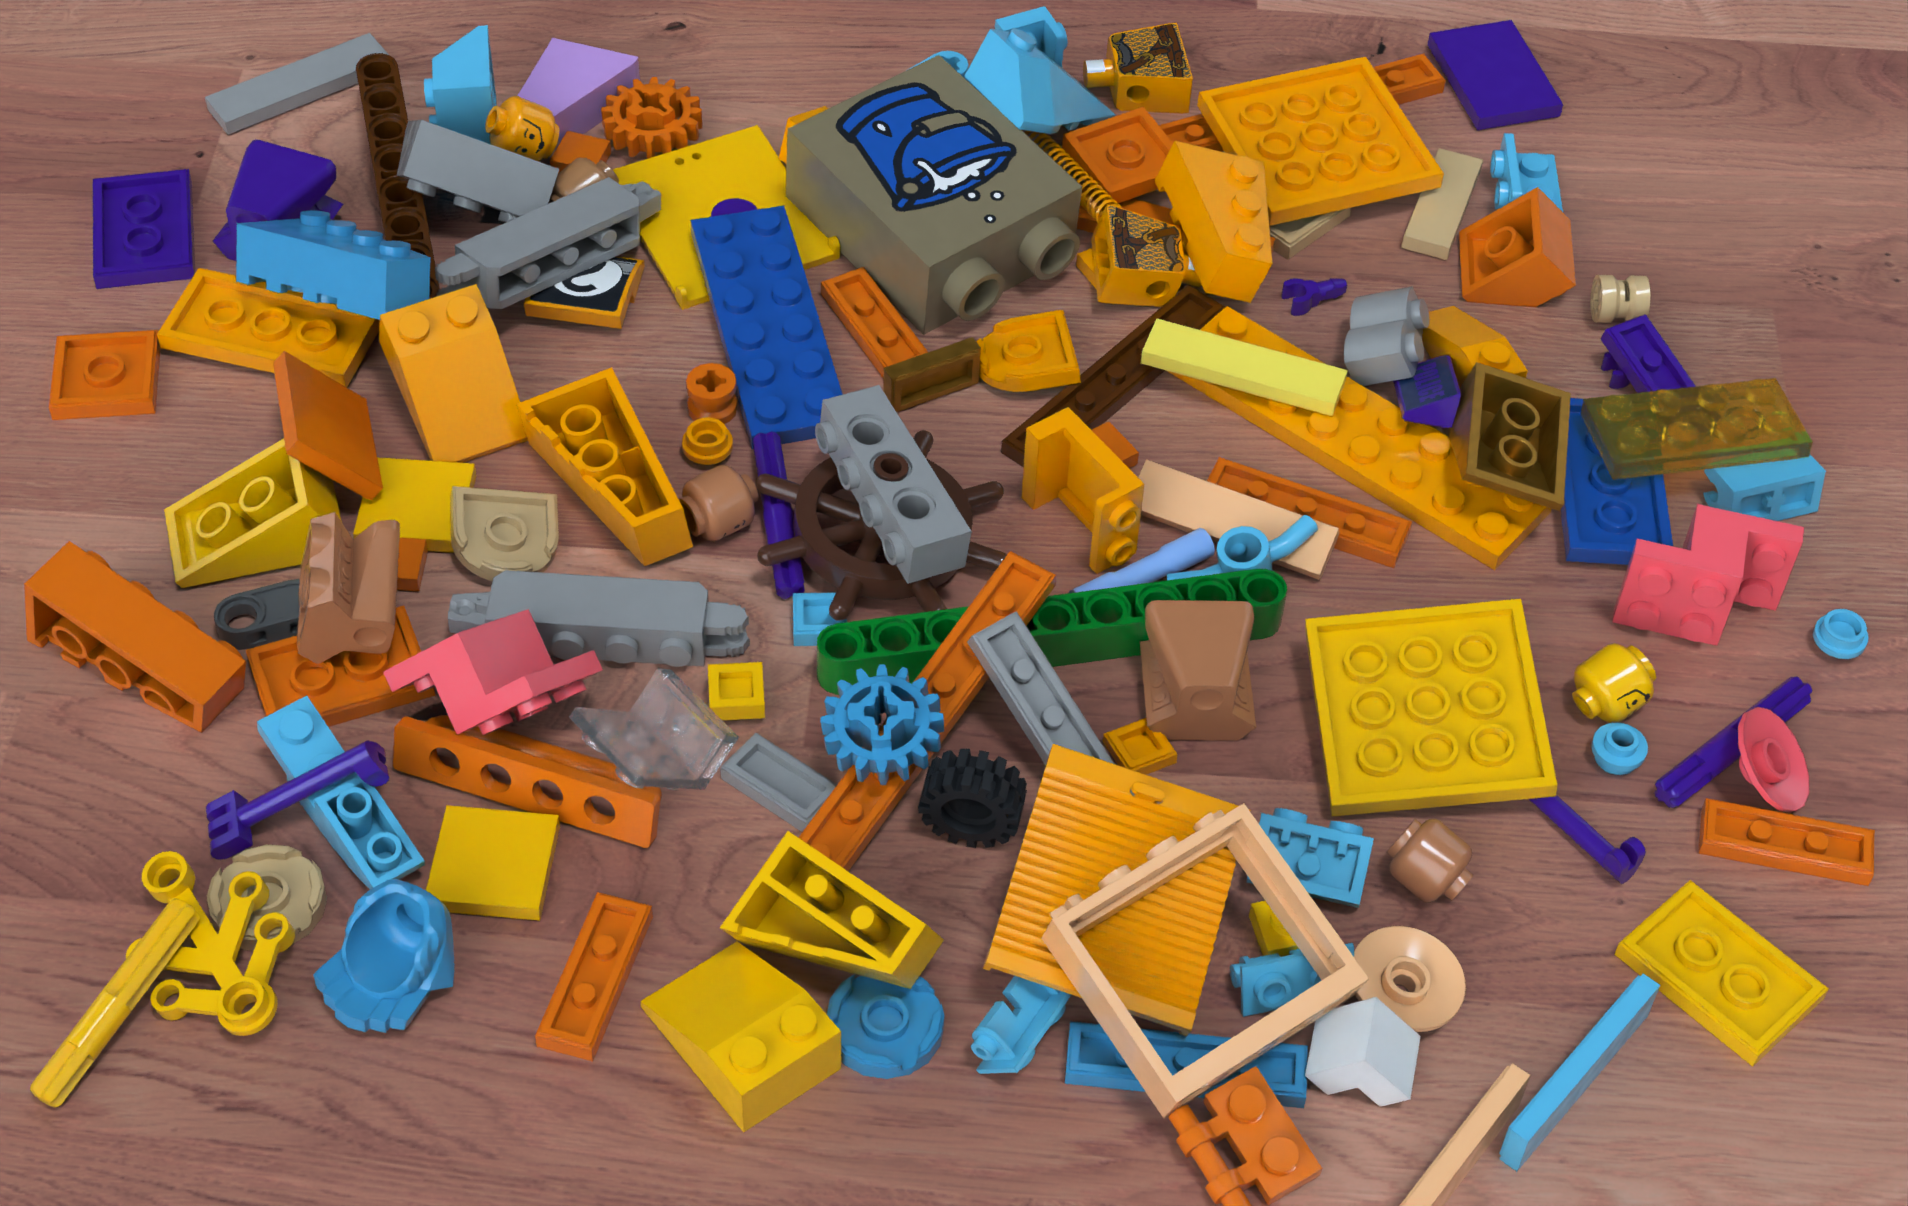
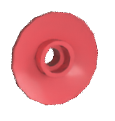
M1761 707L1747 711L1742 715L1738 725V746L1741 754L1739 757V767L1746 781L1754 785L1763 799L1775 809L1787 813L1797 811L1805 806L1809 795V773L1804 754L1794 734L1779 716L1771 710Z

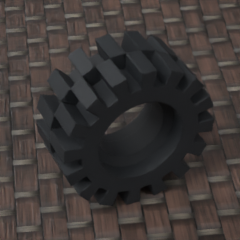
M960 749L958 757L952 750L943 752L942 759L936 756L932 760L931 766H928L918 806L919 813L923 814L921 820L926 826L933 824L932 832L937 836L945 832L948 833L947 841L957 844L959 838L967 840L966 847L976 848L978 841H982L985 848L994 847L996 840L1004 844L1009 841L1010 835L1014 837L1018 831L1027 790H1025L1027 785L1025 778H1019L1020 771L1015 766L1005 769L1006 759L998 756L995 761H991L988 759L989 752L979 750L978 757L971 756L970 749Z

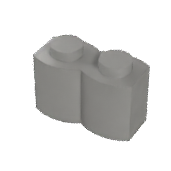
M1413 286L1359 296L1354 299L1350 316L1351 329L1346 335L1344 344V363L1352 380L1362 386L1412 378L1416 373L1418 362L1423 360L1422 334L1423 328H1428L1429 311L1425 300L1417 298Z

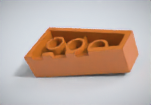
M68 541L24 583L27 641L40 648H43L50 641L64 649L61 652L63 660L78 668H81L86 662L97 666L103 674L105 682L121 691L130 688L132 685L139 688L140 695L146 704L201 733L244 689L246 661L234 646L223 640L217 642L201 631L190 616L182 611L175 610L173 612L154 598L147 587L134 580L129 582L113 571L106 560L93 551L85 552Z

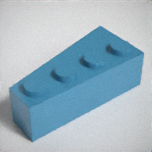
M324 211L300 212V219L237 223L236 282L251 285L256 284V282L266 281V290L277 293H286L288 290L302 292L303 300L315 303L337 304V309L380 320L381 314L429 299L431 257L412 251L410 243L386 241L383 239V233L357 230L356 223L331 220L330 213Z

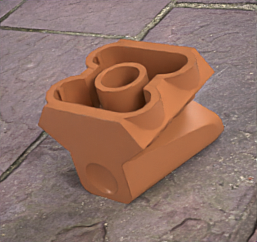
M335 512L310 520L299 579L298 654L319 664L342 651L379 654L385 653L390 649L395 630L400 539V523L398 521H377L353 539Z
M1155 600L1147 604L1145 608V626L1149 640L1140 642L1141 678L1144 684L1145 718H1147V727L1152 732H1161L1168 740L1238 741L1256 728L1247 653L1254 623L1253 606L1249 602Z

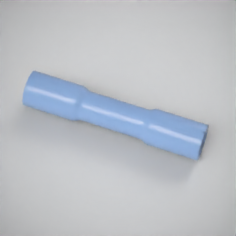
M1198 528L1163 545L1157 552L1120 570L1107 572L1070 590L1069 593L1155 582L1167 576V574L1181 572L1212 557L1215 553L1214 543L1206 530Z

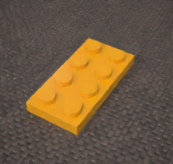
M198 268L158 331L157 337L162 349L274 373L273 362L285 351L343 386L348 387L379 331L380 320L337 309V304L315 303L303 300L302 292L288 290L286 293H277L266 290V282H256V284L247 285L236 282V275Z

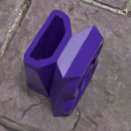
M253 140L245 150L226 207L228 221L214 238L213 243L228 259L236 261L237 223L300 219V212L311 210L330 213V219L335 220L336 214L344 204L325 195L336 181L335 164L327 158L261 140Z

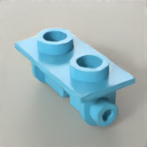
M1353 943L1345 944L1354 957ZM1300 949L1291 950L1289 955L1282 957L1278 953L1255 958L1242 956L1239 958V963L1230 965L1232 984L1235 988L1241 987V1014L1243 1017L1274 1011L1322 981Z
M1014 976L1002 992L1015 1008L1013 1012L1004 1001H996L972 1033L974 1042L971 1045V1049L976 1056L983 1059L976 1069L979 1074L1018 1073L1019 1070L1029 1064L1035 1055V1047L1048 1028L1063 1016L1066 1009L1065 1004L1071 997V994Z

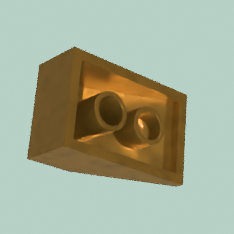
M1476 362L1460 387L1461 397L1453 426L1449 431L1450 442L1462 480L1560 511L1564 505L1571 393Z

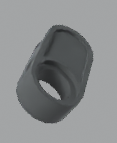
M299 579L287 580L237 593L223 599L214 611V621L220 640L230 643L238 650L296 636L299 619ZM248 614L256 618L246 628L236 629L228 626L229 621L238 615Z

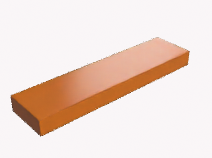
M1221 457L1218 458L1207 479L1208 482L1300 515H1308L1314 520L1339 528V536L1334 546L1335 549L1391 568H1395L1410 534L1412 521Z

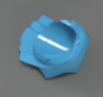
M397 879L387 880L370 889L359 898L354 906L353 913L347 921L342 949L313 974L316 987L323 993L324 1003L335 1011V1018L346 1027L365 1033L369 1029L386 1033L389 1028L405 1030L432 990L453 987L455 973L454 944L449 910L438 898L428 891L409 882Z

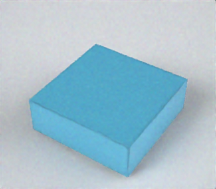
M836 592L793 593L794 646H817V637L823 629L833 624L847 622V618L843 621H836L829 614V606Z

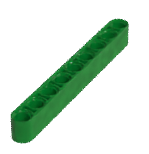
M1251 569L1051 595L1046 598L1026 627L1052 667L1141 655L1140 642L1149 640L1145 626V608L1149 602L1155 600L1249 602L1253 606L1254 623L1250 641L1271 637L1278 632L1282 622L1287 584L1283 577L1274 571ZM969 606L837 623L826 627L817 637V680L820 686L827 692L839 695L838 681L842 679L854 685L857 683L856 670L860 668L867 673L868 677H874L877 674L879 664H885L888 676L893 677L896 676L902 667L908 668L909 682L912 684Z

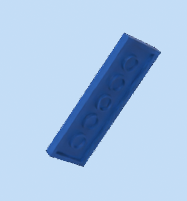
M777 206L690 220L692 239L727 363L736 377V395L751 448H754L753 438L759 432L764 434L771 431L776 432L780 436L781 444L815 439V426L817 423H820L822 400L843 394L785 207Z

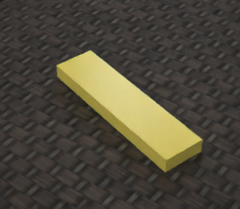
M1156 319L1141 356V364L1330 416H1333L1348 372L1346 369L1161 319Z

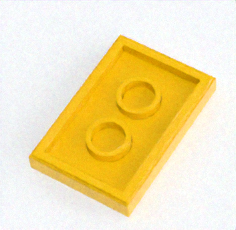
M1691 880L1618 943L1614 954L1640 976L1644 973L1660 984L1659 991L1752 1067L1820 1004L1829 990L1828 987Z

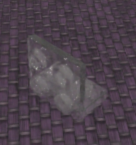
M657 668L629 712L575 707L569 716L583 731L582 739L593 749L604 753L617 766L615 772L618 777L630 786L641 789L646 786L663 787L673 791H677L679 788L705 790L739 738L670 669Z

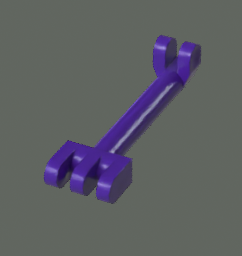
M367 740L250 802L233 790L208 803L206 815L207 820L210 821L208 824V834L212 840L210 842L211 856L220 860L227 859L253 846L251 826L355 772L370 786L377 787L386 784L389 781L387 766L384 765L386 763L385 749L377 742Z
M1559 796L1529 799L1619 883L1624 884L1642 863L1646 851L1639 839L1630 837L1621 844L1620 849L1615 848Z

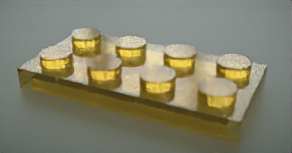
M1776 378L1583 399L1581 416L1613 480L1809 458L1813 444Z

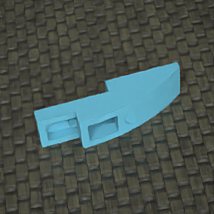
M307 695L257 721L258 732L286 773L287 782L345 752ZM356 772L299 801L333 849L369 889L387 880H399L425 866V860L377 789L365 783Z

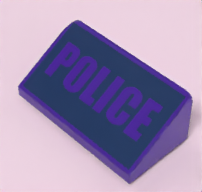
M1443 355L1418 363L1416 373L1412 378L1393 381L1404 421L1448 429L1449 427L1452 428L1461 392L1450 356Z

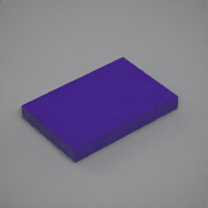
M1512 20L1431 32L1429 34L1427 45L1476 130L1561 116L1562 101Z
M189 169L93 179V278L96 289L192 279L195 274L192 180Z

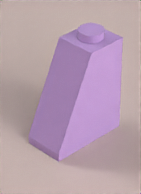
M552 38L517 96L543 105L552 111L555 123L559 126L560 130L557 148L567 131L584 134L602 122L601 108L606 106L605 97L607 95L617 96V86L622 85L630 89L633 87V79L640 80L638 57Z

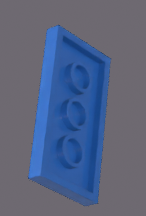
M1570 398L1564 505L1561 508L1566 561L1628 565L1636 539L1673 546L1653 403Z

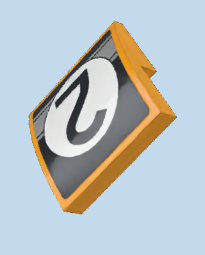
M616 256L525 298V314L531 317L622 329L628 305L635 302L645 267L644 260Z

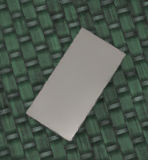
M755 733L720 767L721 779L801 832H803L837 786V784L758 733Z

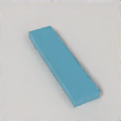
M1644 973L1641 976L1638 975L1508 1127L1499 1152L1501 1161L1516 1172L1521 1168L1648 1017L1660 984Z

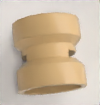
M1596 275L1592 283L1590 299L1593 321L1611 323L1615 318H1624L1625 321H1629L1644 314L1648 317L1651 294L1647 276L1631 275L1626 280H1617L1613 275Z

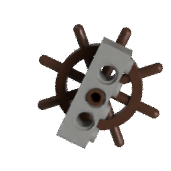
M880 385L822 400L820 423H817L815 426V435L820 450L824 454L828 453L830 458L811 470L801 485L767 473L759 475L755 481L756 489L760 493L795 504L793 518L794 537L761 547L757 553L758 561L764 566H772L803 557L815 573L838 588L829 606V614L836 621H843L849 616L858 596L880 600L916 597L924 612L947 609L935 588L948 581L958 569L965 567L966 562L996 571L1007 556L1004 552L970 541L973 524L971 508L1000 500L1004 494L1003 486L997 481H990L962 489L959 483L947 471L926 459L934 442L932 434L926 430H921L913 438ZM843 488L851 490L859 504L833 496L832 494ZM817 512L845 521L846 523L821 529L817 519ZM856 541L860 543L855 556L838 548V546ZM878 555H885L890 564L875 563Z

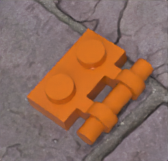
M1257 1066L1205 1094L1203 1103L1213 1117L1207 1122L1200 1123L1188 1104L1179 1107L1168 1116L1179 1134L1176 1142L1186 1158H1194L1209 1182L1205 1189L1215 1205L1222 1203L1223 1206H1252L1243 1191L1253 1185H1256L1266 1203L1270 1205L1317 1178L1322 1172L1323 1168ZM1225 1138L1242 1163L1241 1166L1230 1170L1214 1144Z

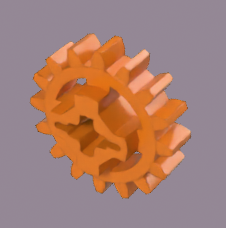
M652 77L649 84H642L639 79H633L632 88L629 89L619 85L617 86V96L607 95L605 97L606 106L601 108L605 139L613 140L615 150L628 147L630 157L636 156L639 152H646L648 159L654 157L655 152H662L663 154L671 152V149L675 147L677 149L687 147L688 140L697 141L699 139L698 129L703 128L700 99L698 96H691L690 87L688 86L677 90L675 80L673 79L667 81L665 85L658 84L657 77Z

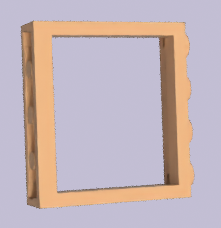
M1244 803L1227 814H1224L1222 810L1214 814L1212 812L1208 813L1193 826L1195 833L1178 842L1175 836L1163 840L1146 854L1148 861L1131 871L1128 865L1115 869L1098 883L1101 890L1085 900L1079 894L1067 898L1064 905L1050 912L1049 915L1052 920L1041 938L1163 1118H1166L1179 1107L1186 1105L1352 998L1369 980L1366 973ZM1227 846L1322 981L1172 1076L1078 936Z

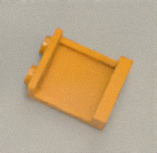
M1069 407L1027 427L1021 498L1033 510L1056 498H1059L1092 533L1089 567L1096 574L1112 566H1120L1127 562L1137 551L1145 484Z

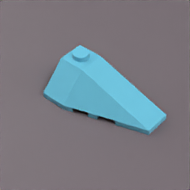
M1013 28L1011 32L990 29L964 76L968 82L1020 130L1054 134L1059 131L1061 125L1068 130H1075L1079 123L1088 126L1116 116L1091 91L1035 46L1037 42L1032 36L1019 29Z

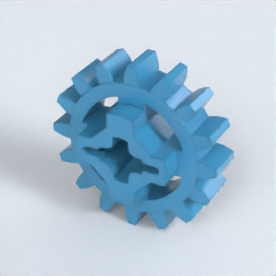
M879 664L877 674L874 677H868L862 668L857 669V683L851 685L841 679L837 682L840 698L827 696L824 701L827 715L822 716L820 722L822 734L826 735L824 737L826 752L828 755L837 754L838 769L842 772L855 765L857 781L863 782L869 773L873 772L877 773L880 785H886L889 773L896 771L906 781L909 779L908 766L914 763L922 769H926L929 766L926 750L930 752L940 751L941 742L940 734L938 733L944 732L943 713H939L941 711L940 698L937 693L928 694L927 680L924 677L911 684L909 682L908 668L902 667L895 677L888 676L885 664ZM886 713L887 725H884V734L879 736V724L882 723V714Z

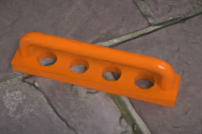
M448 715L429 718L425 722L404 716L394 727L393 767L397 771L531 813L559 815L560 822L643 848H649L657 837L662 792L659 784L645 773L503 729L482 735L478 726L456 734ZM437 748H446L454 753L459 760L460 767L453 768L444 764L437 754ZM488 764H497L503 767L508 772L511 783L505 784L494 779L488 770ZM539 780H549L555 783L560 788L563 799L556 800L548 797L542 791ZM600 796L607 799L612 804L615 815L607 816L598 812L591 802V797Z

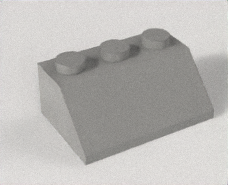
M424 120L408 121L405 130L397 175L409 179L406 188L418 193L435 197L438 189L455 195L452 204L476 213L481 212L482 206L500 211L498 220L506 223L548 204L559 169Z

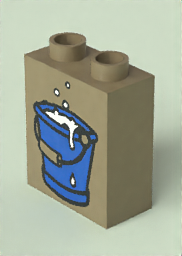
M940 55L787 129L786 197L828 239L832 236L838 238L840 252L857 269L864 267L888 300L923 335L958 316L965 321L975 320L983 316L997 303L1004 291L1034 275L1040 280H1048L1059 275L1070 265L1079 250L1080 239L1076 234L1082 186L1023 131L1018 129Z

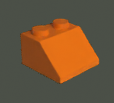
M1538 187L1459 231L1462 297L1467 302L1537 307L1576 286L1571 221Z

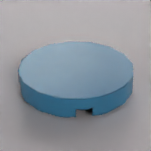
M854 974L842 981L830 997L827 1015L841 1030V1062L863 1076L890 1079L910 1075L929 1063L941 1046L945 1019L942 1004L940 1006V1002L935 996V990L920 976L912 988L908 989L864 976L855 978Z

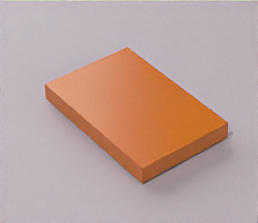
M283 351L273 362L286 454L360 496L373 500L383 489L366 398Z
M404 605L396 607L395 630L390 649L385 653L342 651L317 664L298 654L297 635L245 650L266 716L307 695L327 726L330 727L436 696L434 687L418 693L414 685L392 692L383 673L387 669L421 652Z

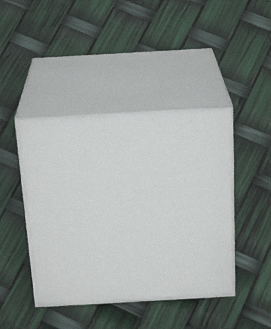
M1377 997L1334 1008L1315 1021L1305 1076L1327 1095L1359 1088L1380 1107L1410 1100L1421 1036Z

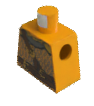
M1177 23L1113 33L1108 37L1106 59L1085 60L1083 62L1085 87L1109 86L1114 106L1120 111H1132L1144 106L1148 112L1189 113L1193 77Z
M1106 205L1091 237L1098 302L1162 307L1176 295L1181 283L1197 287L1202 285L1189 256L1183 253L1181 231L1179 228L1114 205Z

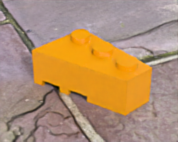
M1174 141L1154 181L1159 192L1166 191L1173 206L1169 213L1174 225L1182 226L1188 239L1185 249L1205 293L1251 303L1273 264L1264 162L1246 156H1237Z

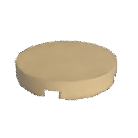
M266 844L243 850L232 857L233 863L227 866L223 872L220 868L212 877L207 894V902L213 926L218 932L231 898L228 892L229 885L235 876L246 871L255 872L269 888V898L266 904L251 914L240 947L243 950L254 951L257 943L254 935L255 925L262 916L268 913H281L287 918L295 930V939L292 945L310 934L323 917L327 895L321 870L313 860L311 862L302 856L301 851L290 846ZM256 886L248 887L241 897L250 896L255 891ZM282 927L272 929L267 939L277 937L282 931Z

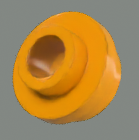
M710 417L700 418L688 426L687 431L682 437L683 453L689 460L702 465L716 464L722 462L731 454L733 438L725 424L720 420Z

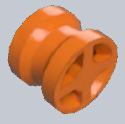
M707 363L693 368L687 375L686 389L689 396L687 409L693 421L710 417L726 424L736 416L737 399L735 392L737 383L735 374L730 368L722 364Z

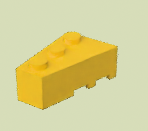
M790 831L786 832L720 926L721 930L742 944L908 989L912 988L944 941L927 924Z

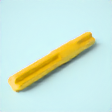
M177 898L169 901L32 1082L30 1091L36 1098L55 1108L62 1105L199 922L200 916L191 905Z

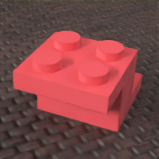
M1697 504L1682 548L1636 539L1615 604L1612 622L1640 630H1649L1717 646L1734 602L1776 611L1802 546L1804 527Z
M527 609L456 633L387 669L383 673L392 692L411 685L415 686L418 693L436 687L456 734L479 726L482 735H486L513 723L512 713L515 714L517 721L520 722L547 710L548 705L552 704L550 698L552 695L555 702L559 703L584 692L587 689L583 680L603 671L594 650L553 664L531 613Z

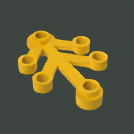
M166 851L153 856L146 863L142 871V882L146 889L161 903H169L174 898L180 899L191 905L200 916L199 922L189 934L197 948L180 946L163 970L213 975L221 987V990L185 988L178 980H164L151 993L150 1001L153 1008L162 1018L170 1021L178 1020L188 1012L218 1016L221 1025L228 1032L238 1036H248L261 1031L272 1021L277 1011V996L268 983L278 953L287 950L295 939L293 926L281 913L272 912L262 916L254 928L257 943L243 976L235 961L252 912L263 907L269 898L268 886L257 873L252 871L242 872L235 876L229 885L228 892L231 898L219 933H217L192 892L195 884V873L184 857L173 851ZM178 878L173 884L167 886L171 880ZM256 886L255 891L250 896L241 897L248 887ZM282 927V931L277 937L267 939L272 929ZM141 938L135 940L128 947L126 952V958L129 956V954L132 952V950L135 948V946L138 944ZM179 993L175 1003L164 1006L169 996ZM256 1002L252 1009L241 1014L246 1005Z

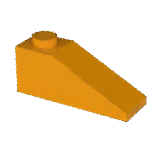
M1455 306L1429 311L1428 328H1423V346L1431 359L1443 355L1450 356L1459 388L1476 362L1524 378L1527 377V368L1505 336Z

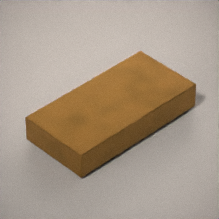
M973 337L885 367L883 392L895 411L899 412L978 384L981 347Z

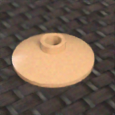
M1391 926L1368 934L1356 947L1354 958L1369 978L1355 994L1359 1001L1377 997L1415 1032H1426L1440 1028L1457 1014L1465 997V977L1455 955L1439 939L1419 929ZM1395 984L1406 987L1409 992L1401 990Z

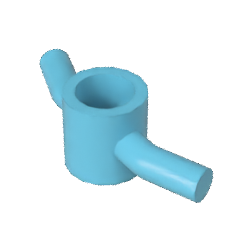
M1303 515L1278 538L1268 541L1267 537L1256 528L1246 526L1232 528L1224 533L1218 541L1216 549L1217 564L1203 570L1167 574V580L1251 569H1268L1273 571L1272 562L1294 552L1318 531V526L1310 516Z

